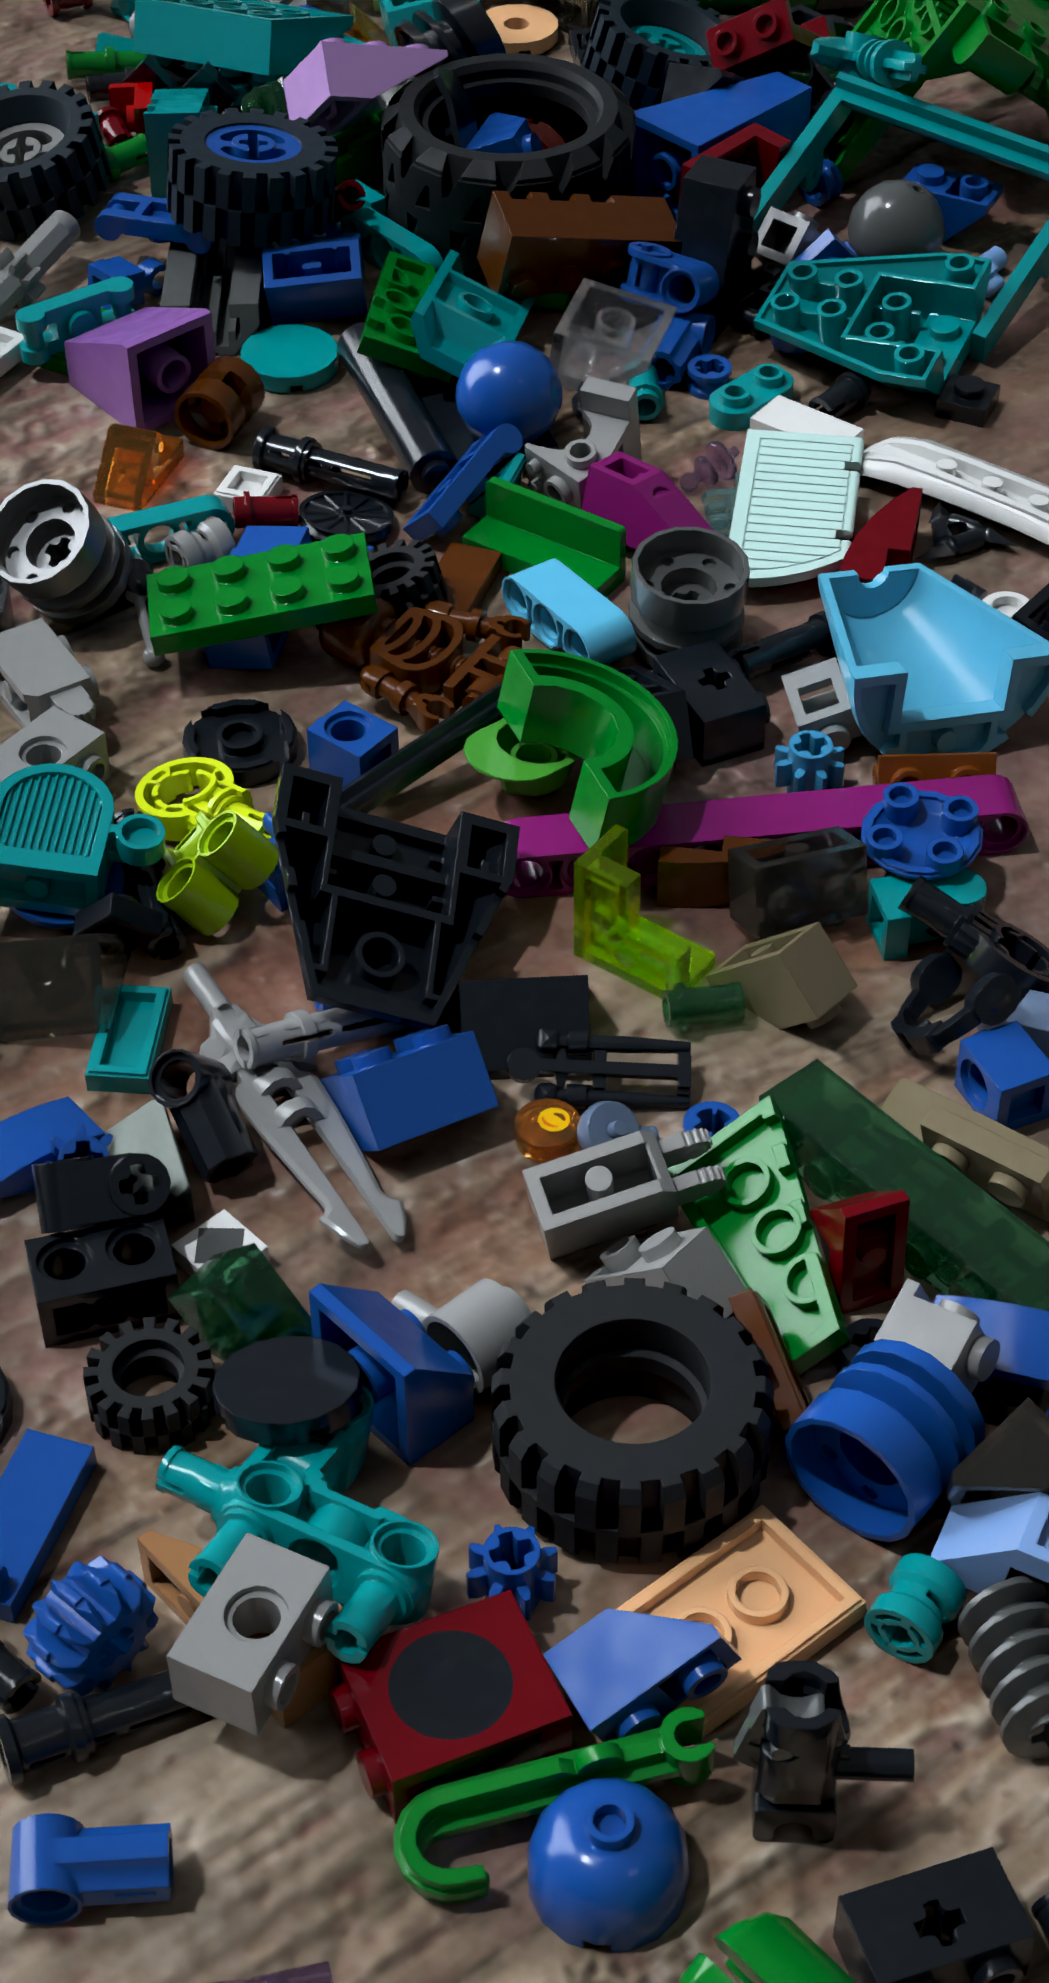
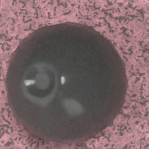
M886 180L869 188L852 208L847 225L849 243L859 257L940 253L946 236L943 209L935 196L926 187L910 180Z

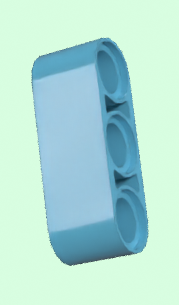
M555 558L547 560L503 579L502 595L508 611L513 616H519L531 622L530 633L548 648L560 646L566 653L585 657L604 665L627 657L636 650V635L628 616Z

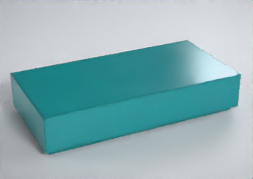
M109 984L85 1072L87 1091L151 1094L148 1084L149 1071L154 1061L161 1055L173 1007L171 988Z

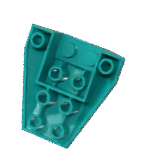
M942 252L789 261L755 317L754 327L896 390L939 397L952 374H958L971 350L972 332L980 322L992 269V259L974 257L965 253L953 254Z

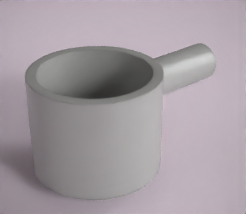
M487 1278L480 1279L439 1309L409 1290L400 1291L392 1301V1304L400 1311L406 1309L412 1312L423 1325L426 1334L446 1352L453 1350L465 1359L475 1378L473 1386L474 1395L482 1393L492 1385V1376L497 1372V1357L504 1343L510 1338L515 1337V1328L531 1313L525 1301L514 1290Z

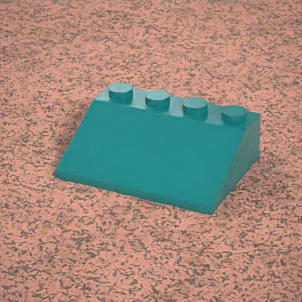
M135 0L134 52L149 54L158 64L174 65L177 64V60L184 61V68L190 70H199L209 61L213 66L218 67V72L222 76L243 77L244 72L252 73V81L278 83L279 75H289L320 41L328 38H339L353 26L354 16L262 0Z

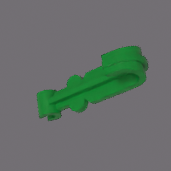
M694 1707L678 1708L667 1715L659 1728L438 1785L416 1795L401 1811L393 1832L395 1861L404 1880L423 1898L442 1904L465 1902L486 1897L490 1888V1876L484 1870L483 1864L445 1869L431 1865L425 1857L430 1846L441 1839L539 1814L564 1790L594 1778H621L643 1786L668 1779L672 1783L683 1787L696 1786L705 1782L713 1773L715 1744L708 1742L693 1748L682 1747L702 1743L704 1711Z

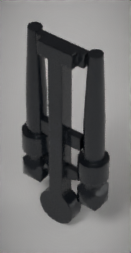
M542 1028L536 1035V1048L542 1054L557 1053L556 1059L539 1058L535 1051L525 1047L517 1048L508 1056L507 1073L515 1082L529 1083L538 1074L555 1075L556 1084L540 1083L535 1088L534 1102L536 1107L541 1109L555 1108L557 1104L565 1105V1110L585 1111L586 1106L590 1107L600 1101H615L624 1104L628 1108L690 1107L691 1042L631 1036L588 1034V1030L568 1029L567 1034H560L557 1029ZM587 1052H593V1061L569 1060L567 1058V1055L587 1056ZM607 1053L677 1054V1065L607 1061ZM567 1076L593 1077L592 1089H587V1086L583 1084H566V1089H564ZM606 1077L677 1081V1095L605 1090Z

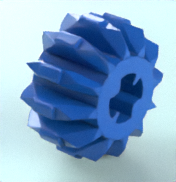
M101 1555L91 1560L87 1565L76 1561L71 1565L64 1579L61 1581L51 1580V1590L44 1599L33 1603L32 1607L37 1616L26 1625L22 1633L29 1642L26 1654L35 1662L36 1669L52 1683L56 1681L64 1689H71L75 1693L78 1692L81 1697L92 1692L96 1686L106 1690L112 1685L118 1673L122 1670L131 1671V1661L137 1653L148 1649L149 1644L145 1636L155 1628L159 1619L153 1611L156 1597L147 1590V1585L132 1571L124 1569L117 1562H110Z

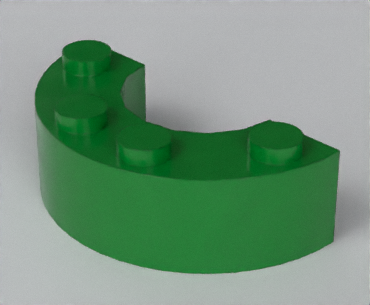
M510 650L497 708L520 743H544L566 749L584 759L569 819L593 856L617 854L624 848L642 839L652 829L660 815L678 750L676 729L666 709L639 683L602 663L585 657L552 650Z

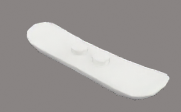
M906 436L891 437L863 450L862 467L857 471L860 475L891 482L908 489L912 487L923 488L922 494L1009 527L1049 545V485L930 439Z

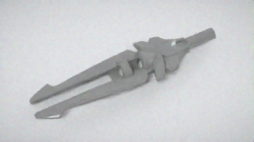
M195 963L187 967L183 973V980L210 1017L209 1038L201 1044L199 1054L223 1063L230 1071L233 1084L236 1082L238 1084L232 1091L231 1097L258 1134L322 1205L325 1212L319 1218V1223L361 1251L367 1250L369 1238L292 1128L306 1118L317 1131L391 1239L397 1243L403 1242L406 1236L404 1202L400 1199L391 1198L382 1192L369 1164L318 1076L306 1072L316 1069L317 1063L313 1059L297 1062L291 1057L258 1065L256 1068L249 1070L248 1068H242L235 1056L233 1047L234 1033L240 1028H251L264 1024L249 1016L238 1005L231 1004L202 963ZM286 1089L292 1099L285 1101L278 1107L272 1097Z

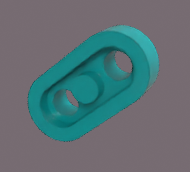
M765 363L758 365L756 368L711 393L709 397V421L714 426L727 431L749 429L750 418L778 395L793 400V376L777 364Z

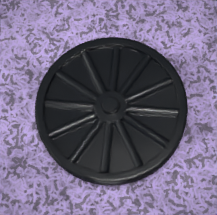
M348 490L320 492L309 496L299 506L300 526L309 527L310 535L321 540L335 534L352 535L364 532L366 542L371 543L386 537L393 528L394 513L391 507L383 500L362 492Z

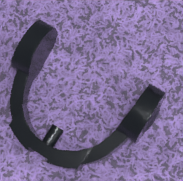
M932 953L927 955L913 970L910 978L912 991L902 1004L898 1015L891 1021V1027L909 1051L911 1049L916 1050L919 1055L939 1053L946 1045L962 1037L981 1023L993 1026L1005 1021L1016 1010L1020 1002V987L1012 977L1004 973L992 972L986 974L967 992L964 1008L945 1022L940 1020L932 1024L925 1018L919 1024L917 1021L928 1005L943 1003L958 989L962 980V968L954 957L945 953Z

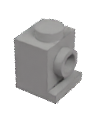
M836 657L781 676L799 732L805 730L822 732L831 738L833 747H843L844 750L850 745L851 739L862 736L851 711ZM830 685L834 687V689L801 700L800 696Z
M909 1278L904 1283L874 1338V1341L887 1339L906 1342L931 1354L954 1372L971 1394L978 1381L983 1382L992 1374L1000 1354L999 1341L984 1334L979 1325L980 1318L974 1312L957 1302L942 1299L939 1305L931 1303L921 1284Z

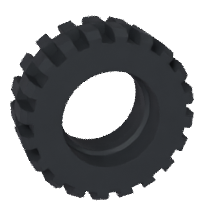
M624 1278V1285L606 1286L605 1280L587 1283L582 1286V1293L571 1297L568 1291H565L545 1302V1313L541 1315L536 1310L530 1313L515 1328V1337L510 1338L504 1343L497 1357V1372L492 1376L493 1461L495 1471L500 1474V1487L509 1504L517 1509L522 1507V1520L529 1526L535 1527L537 1533L544 1535L549 1530L554 1532L555 1545L577 1555L581 1548L595 1551V1560L618 1564L619 1556L638 1557L639 1565L662 1562L663 1553L675 1550L680 1558L701 1549L704 1545L705 1536L709 1535L712 1539H715L737 1523L738 1514L743 1515L749 1512L760 1495V1483L766 1478L769 1464L774 1409V1384L769 1380L770 1366L763 1350L756 1344H752V1334L734 1316L725 1320L723 1318L724 1308L704 1295H701L698 1300L687 1296V1289L685 1287L669 1282H664L663 1288L645 1286V1278ZM630 1395L648 1397L667 1403L688 1417L692 1424L676 1435L660 1441L625 1444L597 1437L578 1426L571 1417L582 1408L596 1401L615 1396Z

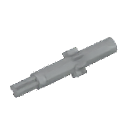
M63 210L53 212L14 254L8 247H5L0 252V321L16 304L21 309L37 300L46 290V286L39 279L80 236V226L77 220L68 212Z

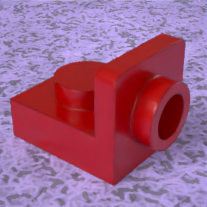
M153 82L110 84L108 90L110 106L119 108L124 112L127 128L130 132H136V135L140 133L145 135L143 113L147 111V105L151 104V97L154 93Z

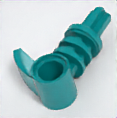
M846 31L845 38L820 37L813 40L810 54L817 63L838 71L837 75L841 71L889 89L900 88L907 82L915 83L919 74L925 75L927 71V65H922V55L914 53L906 42L896 39L887 40V38L853 31Z

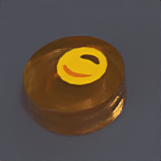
M538 1099L524 1105L515 1117V1143L518 1150L527 1158L544 1163L574 1153L579 1147L577 1125L580 1117L578 1112L568 1103L557 1099Z

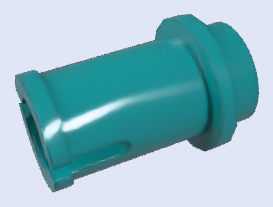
M646 362L635 363L628 369L630 374L626 373V382L628 386L637 388L639 420H651L664 408V392L658 386V374L655 367Z

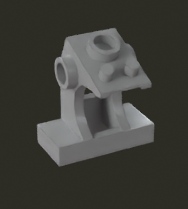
M588 376L580 389L585 439L574 440L562 450L526 443L524 446L526 456L525 467L528 473L529 490L537 493L540 491L547 497L582 510L589 465L619 451L642 461L636 387Z

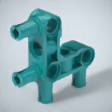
M362 1386V1396L358 1411L342 1428L328 1434L327 1426L320 1430L309 1432L310 1441L293 1446L260 1444L241 1466L233 1467L231 1470L189 1453L181 1446L175 1445L169 1449L157 1471L156 1477L159 1478L156 1482L157 1491L173 1495L210 1513L211 1520L216 1523L217 1534L189 1565L191 1570L188 1573V1580L198 1594L203 1597L206 1596L245 1534L250 1533L330 1566L333 1600L343 1604L344 1607L327 1626L326 1631L328 1633L325 1636V1643L329 1651L344 1662L350 1664L361 1663L389 1625H407L418 1621L427 1613L440 1549L438 1539L434 1533L421 1523L410 1521L387 1508L380 1506L373 1509L336 1492H345L349 1488L366 1461L374 1400L372 1394L364 1386Z

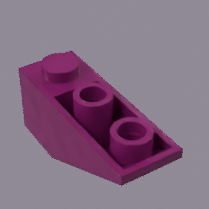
M621 451L589 465L582 510L623 525L627 531V546L637 549L642 541L655 532L673 527H701L714 531L663 470Z

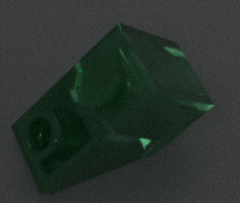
M255 1243L214 1254L168 1297V1300L188 1326L199 1332L200 1341H207L211 1354L224 1362L234 1352L258 1341L281 1336L313 1337L310 1315Z

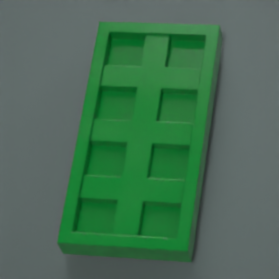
M364 532L352 535L335 534L321 541L296 546L289 544L279 545L269 551L245 556L227 555L218 558L214 562L188 567L171 566L158 573L146 575L150 640L155 656L378 613L369 552Z

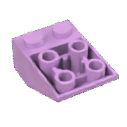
M342 38L322 40L283 81L289 119L294 121L299 117L310 121V128L321 126L327 130V136H335L389 106L391 97L405 84L438 67L448 57L447 50L429 49L425 44H411L406 47L387 46V43L384 41L355 44L346 43Z

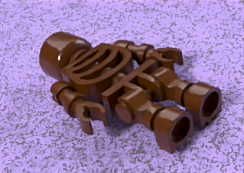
M376 596L378 613L315 625L316 629L319 630L321 648L329 656L363 668L360 673L362 679L360 686L365 693L378 700L386 699L390 702L391 709L401 716L410 714L411 718L417 723L418 728L424 733L439 724V718L445 720L461 706L463 708L502 682L510 650L522 649V639L529 641L531 622L525 618L513 615L490 618L487 617L485 610L473 608L470 613L455 609V604L443 601L429 602L424 609L410 607L397 620L396 610L393 605ZM463 634H465L467 641L475 643L485 639L469 658L463 657ZM443 687V697L431 695V693Z

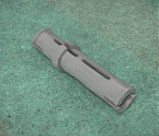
M332 1008L311 1014L300 1009L286 1013L281 1021L251 1028L237 1029L233 1037V1047L239 1064L242 1068H248L249 1070L256 1068L258 1065L291 1057L297 1062L314 1059L320 1050L418 1028L341 1008Z

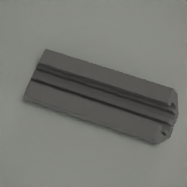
M218 238L207 253L197 254L192 252L185 243L170 242L160 307L206 308L212 314L215 353H218L219 356L235 355L260 325L264 288L262 248H254L253 242H241L240 247L227 245V239Z

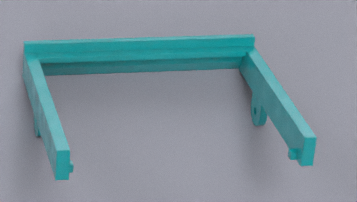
M840 71L836 76V86L760 189L761 201L754 217L753 231L758 232L770 207L781 210L798 185L800 189L808 192L815 188L823 169V150L851 111L1048 182L1049 145ZM1049 219L972 332L971 359L981 363L985 362L1040 278L1045 280L1049 278Z

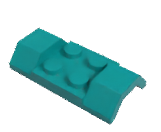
M451 249L410 319L420 358L459 378L465 363L479 349L504 340L515 341L536 296L525 300H510L464 275L460 254Z

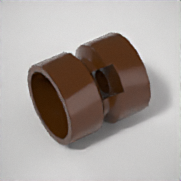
M228 355L217 357L177 399L174 407L175 421L185 437L197 446L209 450L222 449L233 440L243 428V425L262 406L265 398L264 384L253 367L240 358Z

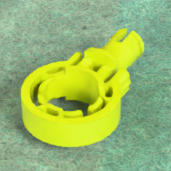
M188 757L164 763L147 773L135 789V800L138 810L159 819L165 827V840L182 841L197 824L195 816L200 810H204L214 818L224 811L231 810L267 839L272 838L263 826L265 813L253 809L251 792L235 785L234 776L230 768L218 760L206 757ZM194 786H199L200 793L183 798L182 804L168 805L176 799L177 795L193 792Z

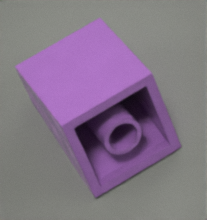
M145 307L64 342L69 384L137 436L174 420V407L177 399L196 381L203 370L216 359L212 314L206 308Z

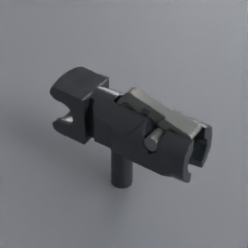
M785 1661L773 1665L768 1670L765 1684L760 1687L750 1706V1712L733 1741L734 1759L753 1768L751 1783L752 1836L757 1841H769L773 1838L774 1831L778 1826L796 1822L808 1825L812 1829L815 1842L821 1844L831 1842L834 1838L837 1818V1780L914 1781V1749L851 1747L847 1744L851 1736V1728L842 1699L839 1677L832 1670L815 1661Z

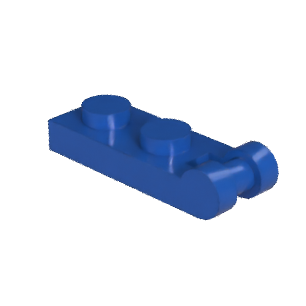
M505 423L495 428L489 435L483 436L474 442L403 527V530L413 540H419L420 542L434 533L441 538L450 532L463 517L458 511L465 500L468 503L472 502L485 490V484L489 480L486 475L491 468L521 449L523 438L518 428L512 424Z

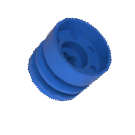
M879 1339L864 1345L853 1357L849 1366L843 1368L838 1373L830 1389L820 1393L792 1424L785 1437L786 1459L797 1482L814 1503L836 1522L865 1538L892 1542L906 1538L933 1507L941 1495L942 1489L950 1487L962 1469L966 1468L985 1443V1421L973 1395L956 1374L934 1356L906 1342Z

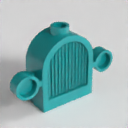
M39 764L18 770L0 783V906L75 916L77 912L104 897L113 862L127 863L133 866H149L158 862L165 854V827L163 823L151 815L134 814L125 817L118 824H114V800L112 794L101 779L87 770L67 764Z

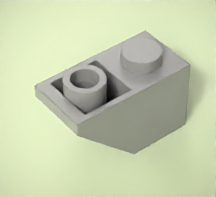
M668 1227L644 1239H637L633 1234L627 1235L611 1244L601 1253L600 1259L603 1264L583 1281L587 1284L605 1280L606 1286L624 1285V1278H645V1286L663 1288L664 1282L680 1285L687 1289L688 1297L698 1300L701 1295H704L724 1308L723 1318L725 1320L734 1312L728 1298L747 1290L707 1227L677 1232L674 1227Z

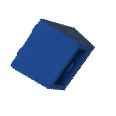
M361 232L313 237L312 240L304 243L298 239H292V245L279 247L276 242H267V248H262L264 290L272 325L368 315Z
M448 1024L432 1029L417 1030L393 1039L396 1051L392 1053L389 1046H384L372 1051L371 1048L335 1060L337 1073L320 1078L323 1086L343 1116L361 1152L380 1151L499 1106L474 1031L452 1034Z

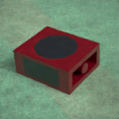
M511 1590L382 1635L361 1663L350 1664L336 1657L338 1685L328 1688L334 1716L343 1734L355 1730L363 1749L356 1752V1761L364 1787L371 1799L380 1796L384 1797L395 1824H397L401 1811L416 1795L435 1786L572 1750V1713Z

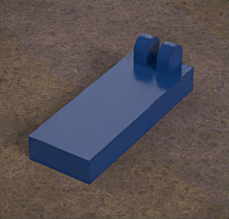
M27 1429L0 1478V1620L15 1623L97 1465L94 1446Z

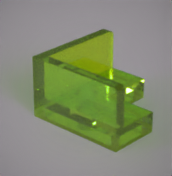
M615 824L574 862L573 954L676 1005L715 966V953L640 916L641 874L627 868L628 829Z

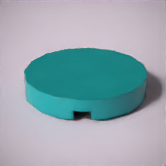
M283 324L265 328L251 335L241 347L240 359L250 364L259 374L265 390L275 393L290 392V386L303 385V391L316 389L330 381L337 373L339 366V354L334 338L319 328L302 324Z

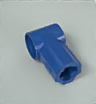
M662 309L657 322L655 338L641 358V362L649 363L657 370L658 386L662 390H669L671 385L681 382L687 373V364L692 358L710 353L716 329L715 316L696 311L682 314Z
M43 1813L26 1817L13 1827L7 1910L12 1917L21 1922L49 1926L62 1924L76 1918L81 1913L82 1906L172 1901V1892H174L173 1837L170 1823L84 1828L82 1823L73 1817L62 1814Z

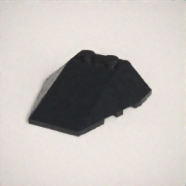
M283 762L279 772L272 825L307 1000L419 1029L434 1028L465 971L474 950L484 936L494 913L514 880L520 827L461 811L447 835L339 806L343 778Z

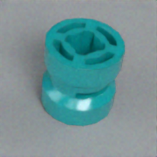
M912 1553L904 1555L898 1561L889 1576L888 1586L890 1591L881 1593L875 1598L865 1614L864 1626L876 1645L889 1655L901 1661L919 1664L926 1663L935 1654L943 1639L942 1625L950 1623L957 1617L966 1602L967 1591L963 1581L946 1564L928 1555Z

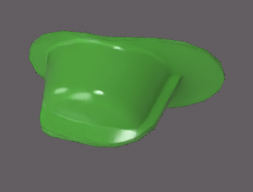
M504 717L473 733L466 739L463 749L467 762L478 772L500 780L501 788L510 795L541 796L560 789L568 780L574 763L580 758L570 751L544 743H520Z

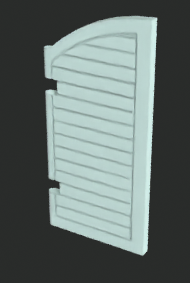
M758 429L747 430L729 538L738 543L748 556L750 569L748 587L785 585L818 577L821 573H830L840 569L851 542L848 540L841 541L836 538L851 539L853 537L860 483V473L857 471L862 467L864 440L862 438Z

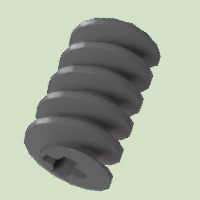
M1033 1576L1013 1577L997 1582L982 1590L966 1604L961 1612L958 1621V1631L966 1646L969 1647V1659L975 1670L979 1673L981 1689L986 1697L990 1699L989 1709L997 1725L1001 1726L1000 1737L1007 1751L1019 1758L1043 1760L1049 1759V1604L1045 1603L1048 1590L1044 1582Z

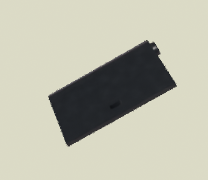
M365 322L356 323L348 327L341 334L337 343V352L404 470L408 471L409 480L413 487L420 493L431 495L469 447L479 439L470 432L457 409L456 385L459 378L453 375L449 383L435 378L424 380L412 375L407 369L356 353ZM549 430L537 441L530 443L550 449H559V445ZM525 445L521 447L518 451L519 453L525 454ZM515 454L509 458H504L502 462L491 468L486 476L490 477L498 474Z

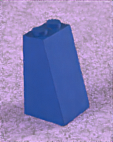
M774 72L634 111L636 118L634 196L664 197L676 221L681 171L684 162L754 122L791 140L792 147L810 122L812 87L782 73ZM740 157L734 159L732 162L739 163Z

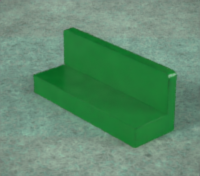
M495 476L486 482V516L462 536V544L502 552V570L512 574L555 558L606 598L625 581L627 531L623 525Z

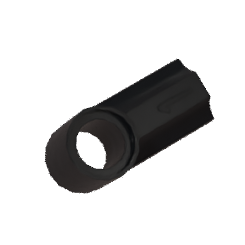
M171 1049L162 1053L154 1061L149 1071L148 1084L150 1092L157 1103L170 1109L202 1180L208 1183H216L226 1178L236 1177L253 1166L252 1162L259 1153L231 1097L233 1081L227 1067L215 1059L184 1049ZM195 1072V1084L187 1094V1082Z

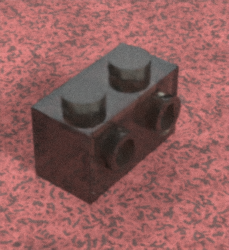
M839 826L728 849L730 918L757 939L762 940L816 922H820L823 928L838 927L847 918L868 914L867 845Z

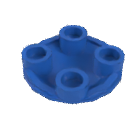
M905 782L893 783L884 789L882 800L874 804L864 817L861 841L867 855L884 870L901 877L918 879L922 875L926 880L953 876L970 866L982 849L983 829L978 821L979 807L972 798L956 795L950 797L935 791L918 790L915 786Z

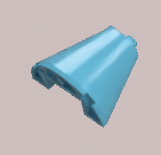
M911 563L884 566L883 572L879 573L869 583H861L859 581V574L855 570L821 573L818 575L819 592L852 714L862 734L883 755L989 752L1008 740L1009 737L1005 731L1015 724L1024 713L1032 717L1049 695V641L923 564Z

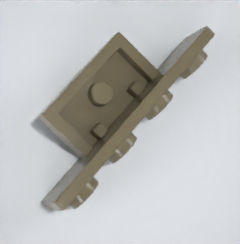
M901 1078L871 1121L870 1126L873 1135L933 1164L937 1169L949 1176L961 1178L991 1193L1007 1205L1021 1208L1049 1222L1048 1146L908 1078Z

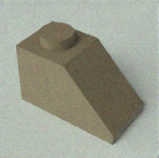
M820 922L746 944L705 976L712 988L778 1029L806 1023L809 1029H813L827 1023L842 1011L838 1002L858 986Z

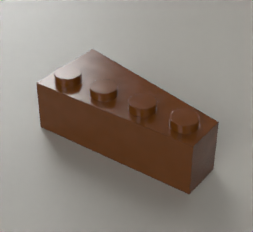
M493 190L477 259L492 291L510 300H525L533 296L558 292L570 293L577 289L602 285L614 286L626 282L632 257L628 253V247L631 242L654 243L678 254H681L682 242L673 240L676 222L664 197L612 195L605 202H593L589 194H572L569 201L550 200L548 194L542 192H529L526 199H512L509 191Z

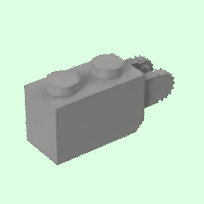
M43 618L0 632V701L21 728H24L52 706H56L94 726V722H97L94 698L99 696L98 683L91 668L88 665L81 666L75 659L71 646L65 636H57Z
M695 1128L660 1140L656 1139L654 1131L640 1130L522 1170L529 1202L550 1260L679 1217L678 1206L702 1199L704 1196H710L722 1190L728 1181L721 1166L710 1165L671 1178L668 1171L669 1167L702 1156V1154L712 1148L713 1142L707 1129Z

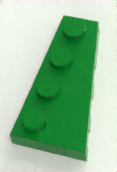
M389 251L380 272L356 353L407 369L412 375L420 379L430 380L435 378L449 383L453 376L452 374L420 358L410 322L416 307L436 275L434 265Z
M768 1095L711 1137L713 1145L708 1152L695 1159H689L687 1162L669 1167L668 1171L671 1178L710 1165H717V1167L721 1166L728 1182L722 1190L710 1196H704L702 1199L681 1205V1208L694 1229L708 1228L746 1289L752 1288L754 1291L757 1290L768 1302L796 1371L800 1376L850 1339L818 1232L809 1215L810 1206L780 1107Z

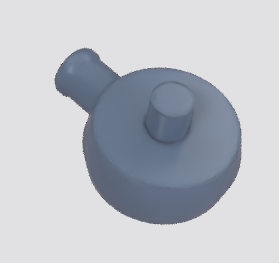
M600 1101L591 1105L582 1114L577 1125V1139L582 1150L640 1130L654 1131L657 1140L659 1133L655 1126H640L634 1113L624 1104L615 1101Z

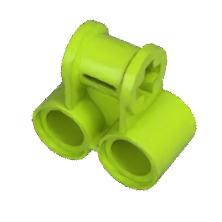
M200 810L195 816L197 824L174 849L166 848L165 854L162 857L170 868L163 875L157 886V900L204 936H210L220 931L234 915L239 902L238 894L241 890H253L268 879L279 861L277 846L231 810L224 811L215 818L204 810Z

